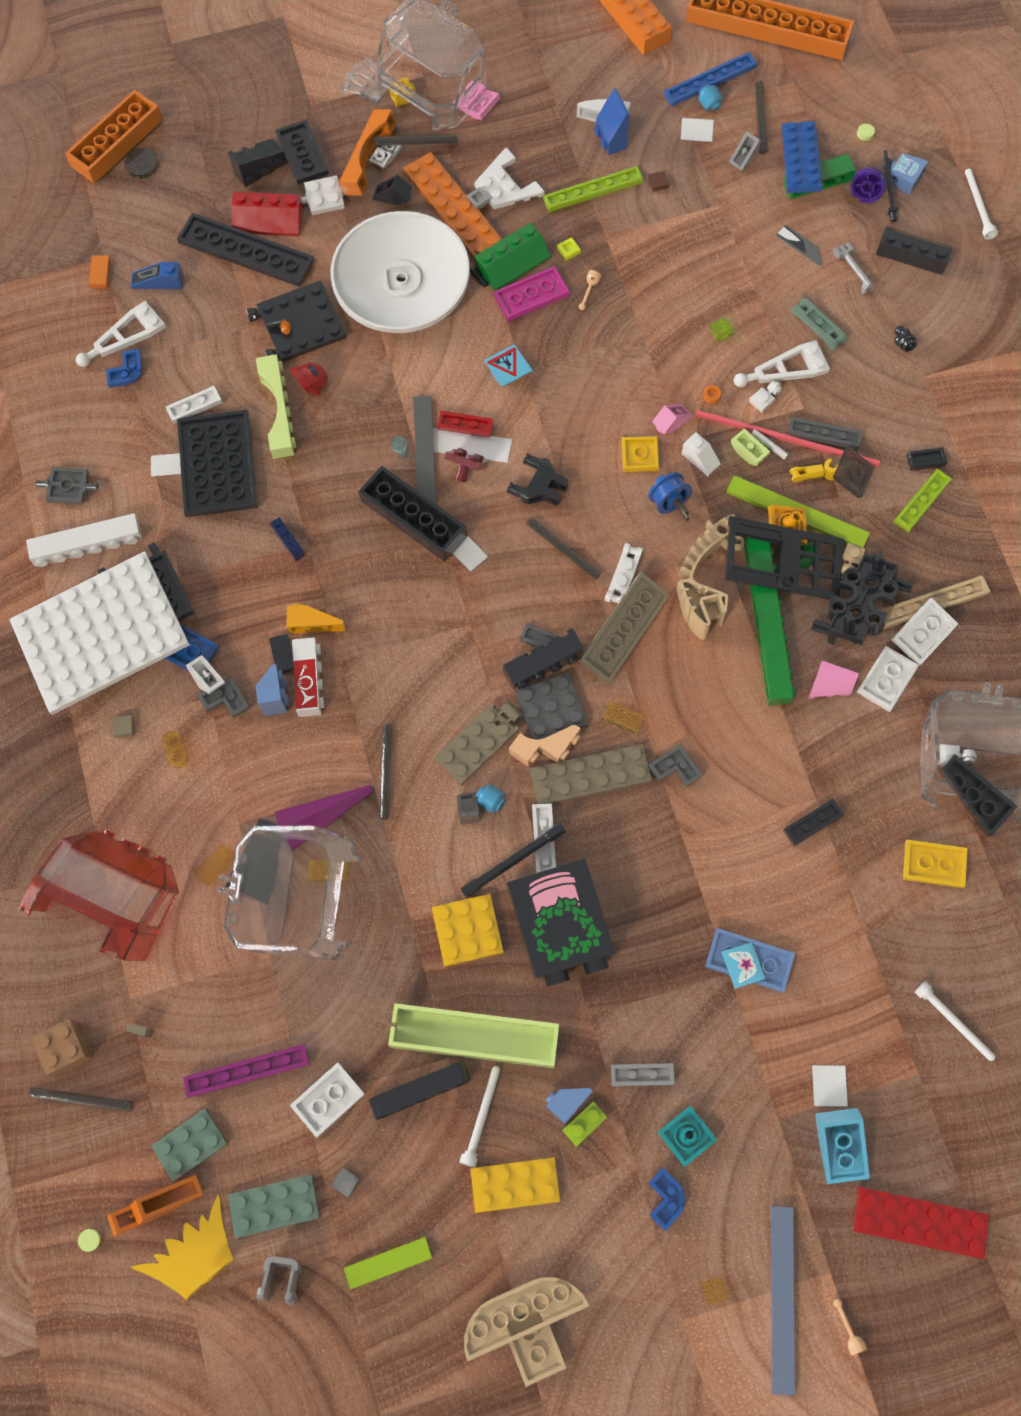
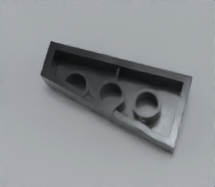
M569 629L567 631L568 635L562 638L559 636L554 637L546 647L544 645L536 647L531 651V655L528 656L525 653L504 664L503 671L512 689L524 688L532 680L539 681L549 672L556 673L566 664L573 665L577 663L581 657L583 646L574 629Z
M956 754L950 755L938 769L987 837H992L1018 807Z

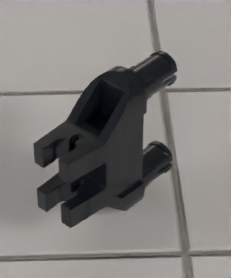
M527 453L523 464L537 469L528 487L523 488L511 482L507 488V493L521 498V501L525 504L545 501L558 506L561 501V494L551 488L554 487L566 492L569 479L556 474L549 459H540Z

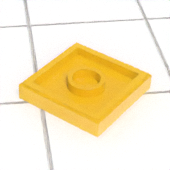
M658 436L622 437L623 472L659 471Z

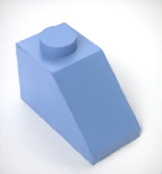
M590 1088L562 1089L558 1093L553 1091L546 1099L548 1102L546 1108L561 1122L566 1124L593 1090Z

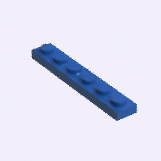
M747 52L664 90V96L673 107L699 95V91L708 84L710 86H718L757 68V62L750 52Z

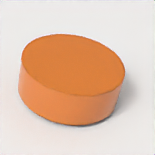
M715 385L707 386L703 394L704 400L709 404L719 402L722 394L721 389Z

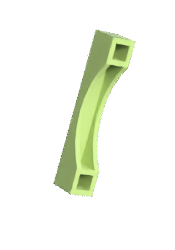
M277 354L256 358L261 383L268 387L277 400L276 420L268 433L272 457L276 459L293 456V448H296L295 438L291 437L294 429L292 422H289L288 417H291L290 407H286V402H289L287 391H284L283 388L286 387L285 377L281 376V372L284 371L283 363L278 361Z

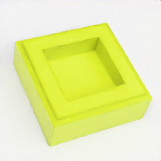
M572 237L557 245V249L566 261L581 253V249Z

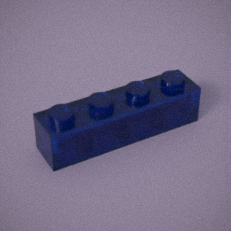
M280 517L270 522L271 528L293 559L298 561L305 556L303 549Z

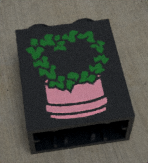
M586 859L507 882V890L535 979L544 977L546 986L549 987L570 980L567 969L583 964L586 975L609 968L606 957L615 954Z

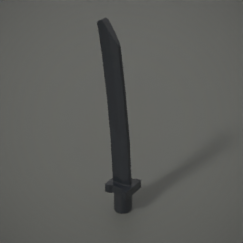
M884 150V164L890 203L887 216L890 215L891 222H896L899 209L894 206L887 150Z

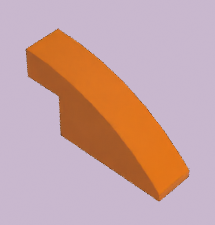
M194 1175L138 1198L131 1205L107 1216L113 1235L117 1237L172 1212L203 1196V1192L197 1176Z

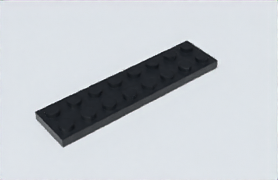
M195 213L190 215L177 237L179 244L298 287L301 286L315 261L312 255Z

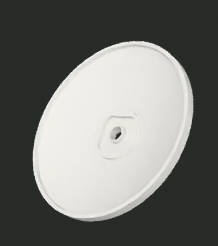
M410 211L383 213L361 222L341 240L335 250L331 263L333 291L344 311L362 325L388 333L419 331L443 320L461 302L467 290L470 275L467 251L458 235L440 220L426 214ZM401 277L406 279L403 282L397 281Z

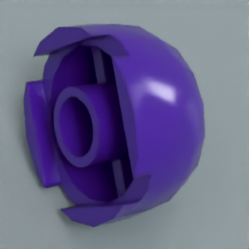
M868 166L856 172L851 182L850 190L853 197L861 199L860 202L862 203L876 202L885 191V176L876 167Z

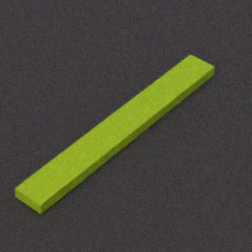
M735 475L726 491L727 494L767 511L770 505L805 508L807 528L824 535L844 538L845 544L851 543L863 548L870 534L865 530Z

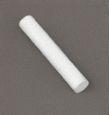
M756 429L751 433L754 438L785 460L789 455Z

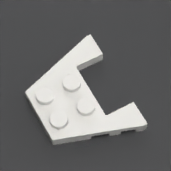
M507 148L499 154L475 181V188L481 187L490 197L489 204L493 209L513 205L516 201L520 200L528 201L531 197L535 196L540 198L544 195V190L536 181L520 189L506 173L504 168L515 163L514 155Z

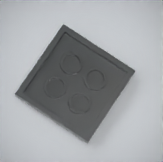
M569 673L515 690L517 701L532 739H544L572 725H576L580 729L588 726Z

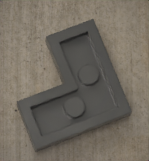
M231 676L224 680V685L212 693L208 694L203 691L198 694L207 712L225 703L232 717L235 718L250 709Z
M681 744L648 764V768L658 782L675 772L687 788L703 777Z

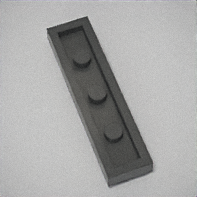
M791 417L787 435L859 450L863 431Z

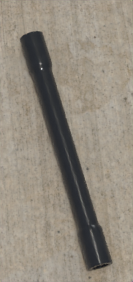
M559 822L542 836L479 878L460 888L466 898L470 897L483 886L549 842L565 834V829Z

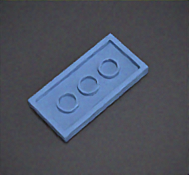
M716 928L705 968L730 976L721 952L752 942L765 976L764 980L754 982L753 984L780 993L785 992L795 953Z

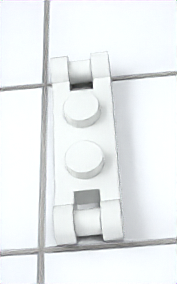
M625 543L607 591L605 602L610 603L612 601L618 604L632 583L643 548H635L631 544ZM628 553L635 555L634 559L627 557ZM614 592L620 593V596L614 595Z

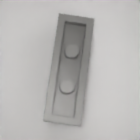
M673 1063L611 1065V1087L675 1085Z

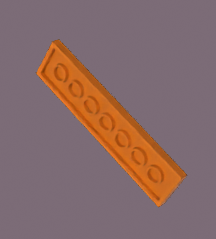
M431 152L403 167L405 175L443 222L458 235L465 249L474 260V256L502 240L500 235L468 200L467 195Z

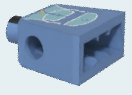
M904 153L900 155L897 161L888 158L891 184L907 195H910L924 174L928 161Z

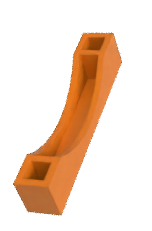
M374 109L369 117L366 127L339 181L345 195L363 196L368 186L365 174L368 158L373 150L392 134L397 123L391 109Z

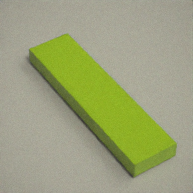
M936 469L897 516L894 523L910 532L948 486L952 478Z
M424 1237L344 1268L351 1290L430 1260L433 1257L427 1239Z

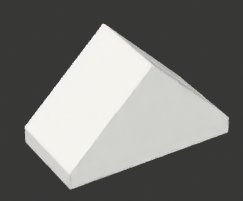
M202 655L186 665L199 689L208 694L225 684V681Z

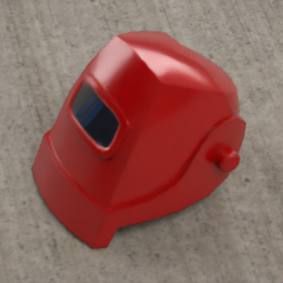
M307 363L289 369L302 388L311 396L315 394L321 395L320 391L324 390L328 378L325 369L319 363Z

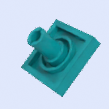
M691 1105L657 1132L683 1167L687 1166L717 1141L716 1137Z

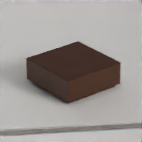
M665 171L648 174V180L653 192L669 188Z

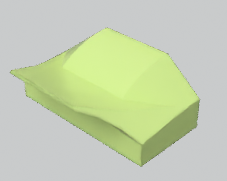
M743 429L731 439V444L735 451L751 465H759L770 454L768 447L754 438L746 429Z

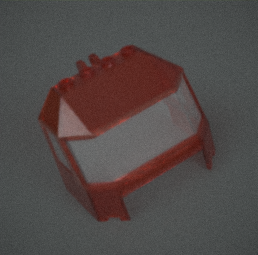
M105 829L103 832L95 830L62 838L32 879L18 908L25 911L24 914L30 916L32 911L46 912L51 901L54 900L110 928L99 952L107 954L108 950L117 953L116 958L124 961H146L179 894L172 866L166 863V858L155 854L154 857L149 855L150 850L148 848L141 847L139 844L122 837L118 840L114 838V833Z

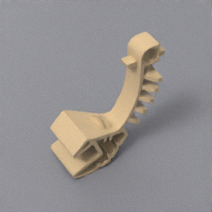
M725 517L714 525L709 520L706 522L705 528L707 530L704 532L703 537L699 536L695 545L691 546L688 556H686L683 562V567H681L678 574L680 581H678L676 589L678 599L680 600L681 612H683L682 616L685 622L688 623L691 631L701 640L707 638L711 620L717 619L718 625L721 627L727 612V594L699 584L693 579L700 564L720 546L727 550L729 527ZM720 530H723V531H725L726 533H725V534H722V533H720L719 531H720Z

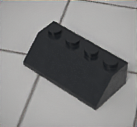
M886 226L876 255L942 275L953 246Z

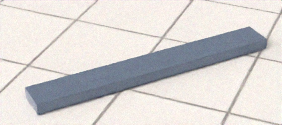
M771 1206V1393L795 1396L793 1208Z

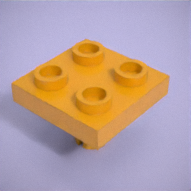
M770 505L768 507L769 524L807 531L805 508ZM801 539V545H805L807 540Z

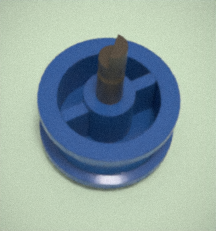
M680 472L659 476L648 493L649 500L657 504V510L661 514H667L678 509L686 521L690 520L687 516L689 511L685 508L684 503L691 496L692 487L684 482V477Z

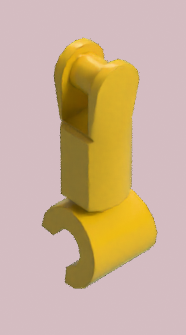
M830 458L825 461L824 467H822V464L791 468L792 482L797 483L823 476L828 480H836L840 475L842 465L839 463L835 468H831L832 460Z

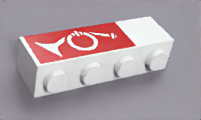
M315 637L292 640L296 712L299 717L322 715L321 708L325 707L324 698L320 694V690H323V680L319 678V673H322V663L318 661V655H321V646L317 644Z

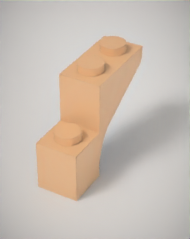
M572 725L540 740L530 739L520 733L509 747V754L526 766H529L531 762L535 763L540 756L539 752L555 763L561 760L565 761L570 754V747L572 745L575 746L581 738L580 728Z

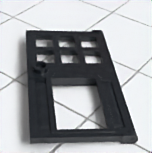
M729 516L725 580L831 600L833 595L840 597L844 538ZM736 536L780 544L778 573L734 565ZM801 539L814 542V553L800 550ZM821 543L834 546L833 556L820 554ZM800 556L813 559V570L799 567ZM820 560L833 563L832 574L819 571ZM799 574L812 576V587L798 585ZM818 578L832 580L831 591L818 589Z

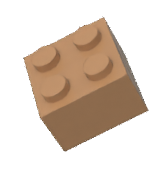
M68 1019L31 1037L46 1076L54 1078L92 1059L77 1021Z

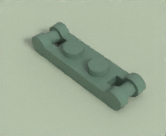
M803 298L800 304L794 305L791 308L792 314L796 317L798 316L827 343L830 350L834 351L840 343L843 344L847 341L846 334L807 298Z

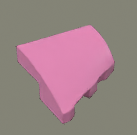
M822 661L808 698L814 699L820 696L833 697L835 695L849 696L852 693L859 673Z

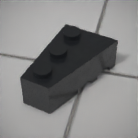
M274 139L256 143L255 147L252 148L242 147L241 151L235 153L233 151L228 152L234 175L244 187L253 184L255 181L267 176L270 172L287 163L284 151Z

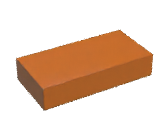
M109 255L92 256L89 278L91 289L108 288L111 261Z

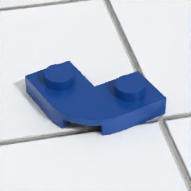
M139 349L122 351L123 367L106 369L107 385L109 388L130 385L140 378L143 367Z
M661 1168L648 1184L663 1200L649 1216L666 1231L683 1212L685 1194L681 1185L664 1168Z

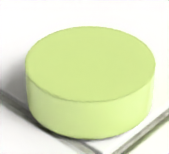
M862 124L858 128L857 136L863 141H869L873 138L875 129L870 124Z
M95 1229L84 1230L79 1235L78 1245L85 1252L94 1251L101 1244V1235Z

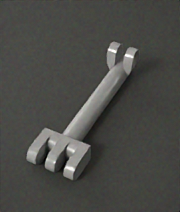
M849 242L845 243L844 246L841 245L838 248L832 249L835 257L838 260L844 258L863 282L861 286L863 294L867 293L868 290H874L873 283L851 256L854 248Z

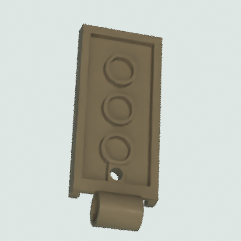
M510 701L505 703L500 710L492 702L434 758L462 786L519 731V728L514 725L521 720L523 714Z

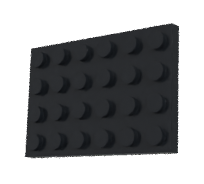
M248 410L177 419L185 517L258 508Z

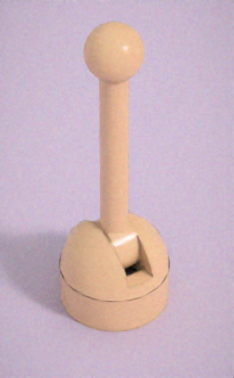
M590 270L587 274L586 280L589 286L582 303L579 305L580 310H585V303L592 286L597 285L601 279V274L597 271Z
M835 1299L833 1304L838 1308L850 1335L848 1349L851 1356L866 1350L867 1346L863 1339L859 1336H854L843 1311L842 1301Z

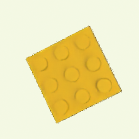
M490 894L432 907L445 967L504 954Z

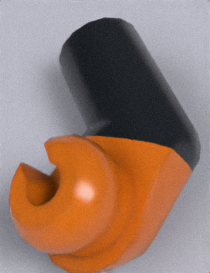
M281 317L266 320L268 329L279 327L283 334L291 332L292 326L290 322Z

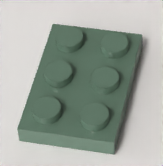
M203 1109L151 1147L172 1182H176L227 1146L228 1143L208 1110Z

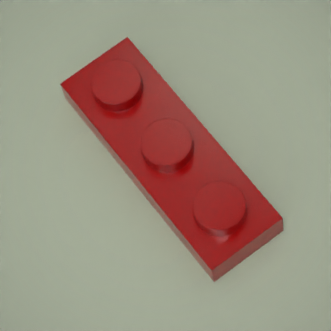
M440 411L437 429L490 438L493 418Z

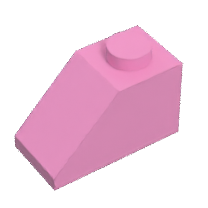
M682 404L664 405L652 423L656 425V429L660 433L669 434L685 424L693 415Z

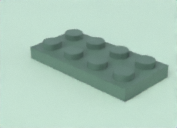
M312 1174L228 1194L235 1238L320 1218Z

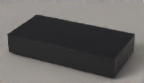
M943 447L910 451L906 454L910 471L947 465Z
M288 634L269 638L274 663L278 669L282 670L283 673L294 671L293 654Z

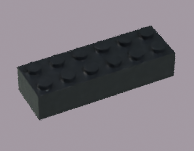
M383 466L358 491L361 502L444 562L468 536L466 525Z

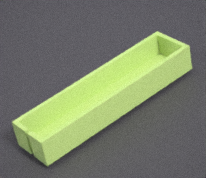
M394 1003L392 1023L397 1025V1029L391 1026L388 1043L390 1048L554 1069L559 1024Z

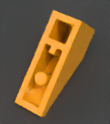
M299 603L287 606V629L290 634L346 631L344 621Z

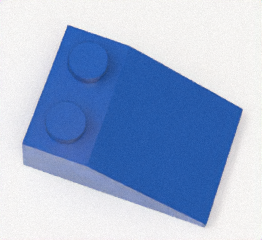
M616 88L612 90L598 114L596 126L594 127L597 137L599 136L601 146L608 155L627 149L629 112Z

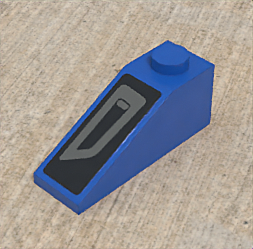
M160 262L132 272L130 287L131 289H182L184 274L179 262Z

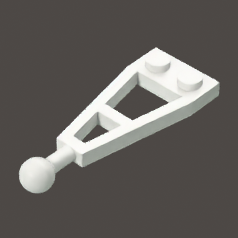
M144 301L131 309L93 344L95 347L88 353L78 354L76 363L80 367H86L90 364V360L100 354L102 357H105L150 338L165 329L166 325L149 304ZM136 317L146 330L124 339L119 331ZM113 337L117 339L118 342L103 348Z
M817 340L801 344L756 367L754 373L748 375L744 373L737 374L734 377V384L742 388L748 382L758 379L759 383L813 378L829 373L830 368ZM801 353L809 370L787 372L783 362ZM774 366L778 370V373L763 374L764 371Z

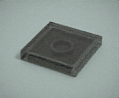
M847 447L842 454L833 479L854 496L860 498L864 494L874 466L851 447Z

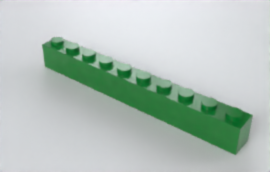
M742 537L745 540L744 551L747 568L776 573V564L772 563L774 551L773 547H770L769 542ZM750 585L768 706L791 704L796 696L795 686L791 684L793 671L788 665L790 652L786 650L785 646L787 644L786 632L783 633L782 626H784L785 621L784 616L780 614L782 601L777 595L779 591Z

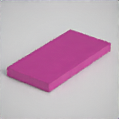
M553 266L493 292V296L509 322L570 296V291L556 267Z

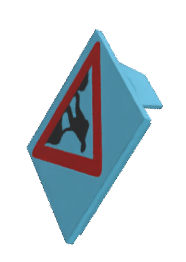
M515 344L484 360L492 375L502 387L533 371Z

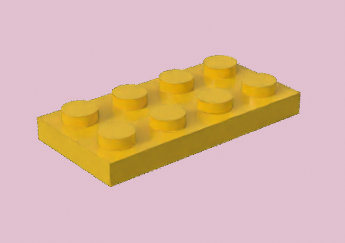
M555 1158L470 1168L475 1213L560 1202Z

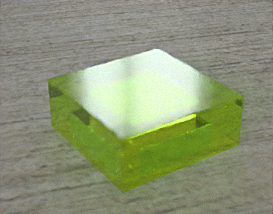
M726 317L711 323L709 326L717 341L733 335L734 332Z

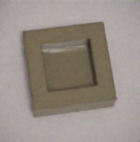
M132 715L112 717L114 737L134 735V719Z
M127 1023L125 1029L129 1033L150 1038L152 1029L132 1023Z

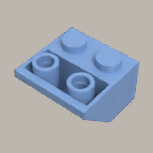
M273 664L256 685L258 705L264 716L286 713L287 706L290 705L288 694L285 691V688H287L286 678L283 676V671L279 670L276 664Z

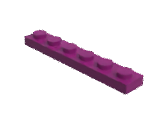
M302 1044L183 1077L187 1098L207 1094L309 1066L310 1062L306 1045Z

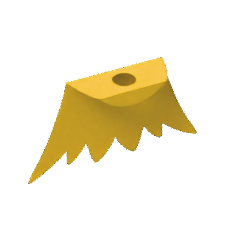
M219 1194L212 1206L209 1221L201 1215L199 1222L200 1231L196 1230L192 1225L185 1223L183 1228L184 1243L175 1239L165 1240L170 1256L155 1254L154 1257L159 1263L139 1264L131 1268L159 1280L186 1300L193 1296L234 1261L223 1226Z

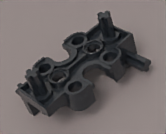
M882 552L874 553L873 556L864 554L857 568L852 567L844 571L840 580V589L853 591L854 594L848 599L833 595L828 605V617L832 621L831 624L814 620L811 630L828 635L827 643L834 645L837 637H840L854 644L863 645L867 635H879L886 625L888 614L876 610L873 603L881 599L883 602L894 606L897 601L898 590L907 593L912 591L914 583L897 578L898 564L884 560L885 556H882ZM867 581H873L876 583V585L874 587H868L865 585V583ZM859 611L862 615L860 617H853L854 613L852 612Z

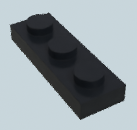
M831 799L786 827L783 832L795 847L842 818L844 813L834 799Z

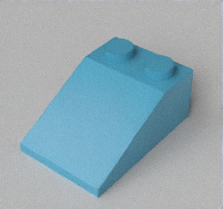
M854 1108L815 1113L827 1184L870 1179L864 1123L859 1110Z

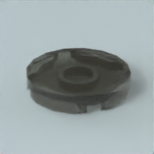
M148 148L134 149L125 158L127 172L132 177L135 176L139 179L152 176L157 171V166H159L156 154Z

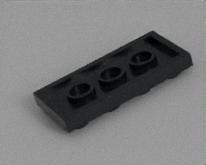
M307 120L275 130L297 185L329 175L328 168Z

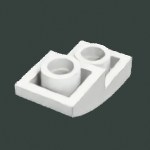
M387 137L382 147H377L369 161L383 169L386 168L399 154L402 144Z

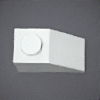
M695 432L683 444L682 455L707 476L711 475L721 465L711 445L698 433Z

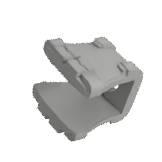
M276 1256L268 1257L263 1267L265 1275L262 1287L258 1288L256 1298L259 1301H269L275 1266L290 1268L291 1273L285 1302L288 1305L296 1306L298 1300L296 1287L298 1275H301L302 1272L301 1266L294 1259Z

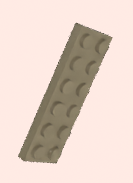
M640 572L578 662L606 684H609L670 595L644 573Z
M643 744L529 768L537 804H554L652 782Z

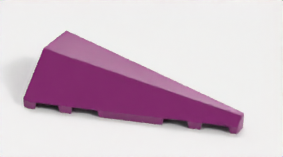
M371 785L276 811V819L288 852L294 851L297 846L308 841L315 833L323 830L345 814L348 809L359 804L369 794L371 795L373 793Z

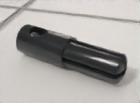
M472 267L470 269L472 276L484 288L487 287L488 282Z

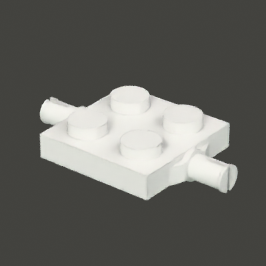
M337 176L304 183L306 194L301 199L303 204H308L312 215L345 208L343 202V195L345 194L339 185Z

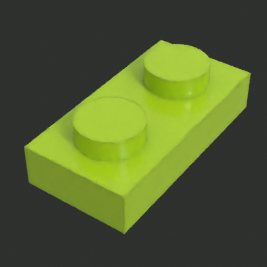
M592 1102L562 1131L577 1147L607 1119V1116Z

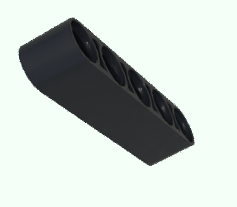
M460 1061L369 1099V1103L375 1119L379 1120L470 1082L471 1078L464 1061Z

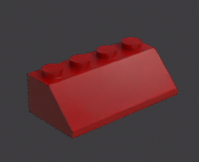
M233 191L231 203L232 227L251 234L300 236L304 209L301 195Z

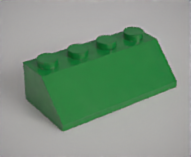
M530 222L474 256L475 269L488 282L493 291H496L551 258V255L541 233Z

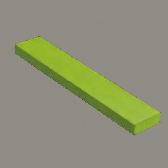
M638 166L543 195V200L548 212H552L643 183V177Z

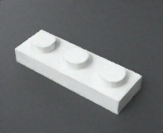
M212 386L166 406V410L173 424H175L177 419L192 417L221 404L222 400L215 386Z

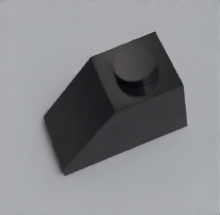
M396 175L378 184L372 199L398 206L410 199L412 186L399 175Z

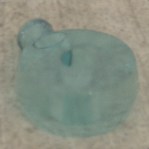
M401 436L394 437L391 440V449L395 453H400L402 458L406 457L407 441Z

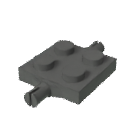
M52 467L47 481L36 480L37 488L47 489L46 501L48 503L83 505L87 490L98 491L99 485L98 483H88V469Z

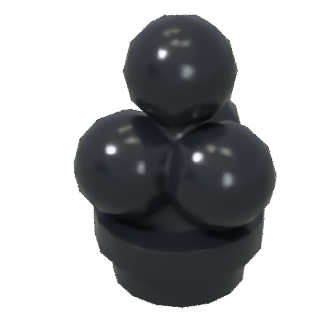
M903 326L895 328L894 333L897 335L894 339L895 345L905 352L912 351L917 346L915 336L911 334L908 328Z

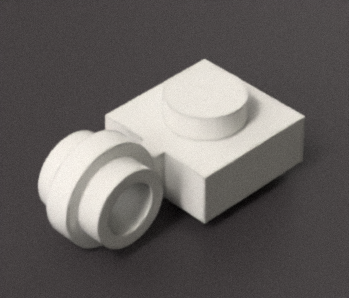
M772 381L768 385V392L762 387L750 397L749 402L761 413L774 403L775 398L772 395L776 396L782 390L781 384L778 381Z
M945 744L938 746V765H942L952 754H956L967 764H974L975 760H977V754H975L974 750H963L961 754L960 746Z

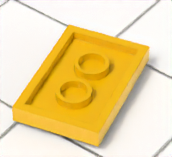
M913 840L905 841L903 880L965 888L967 848Z

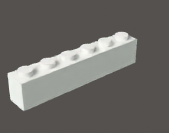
M135 513L28 539L26 543L30 561L35 567H44L50 563L64 562L66 559L80 558L86 554L100 553L102 550L117 549L123 545L136 544L139 541H143L140 522Z

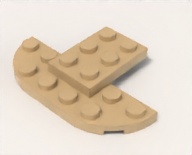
M542 1277L486 1301L475 1311L467 1325L464 1337V1350L467 1362L509 1343L526 1387L566 1369L567 1367L549 1324L589 1307L586 1298L574 1285L563 1279Z

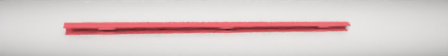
M697 410L695 416L746 429L750 432L756 429L762 435L872 466L879 467L880 461L715 414Z

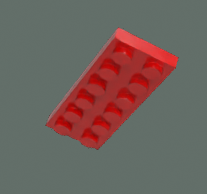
M858 1187L853 1231L985 1259L989 1214Z

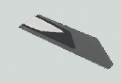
M787 225L776 234V237L817 265L821 266L823 264L818 246Z

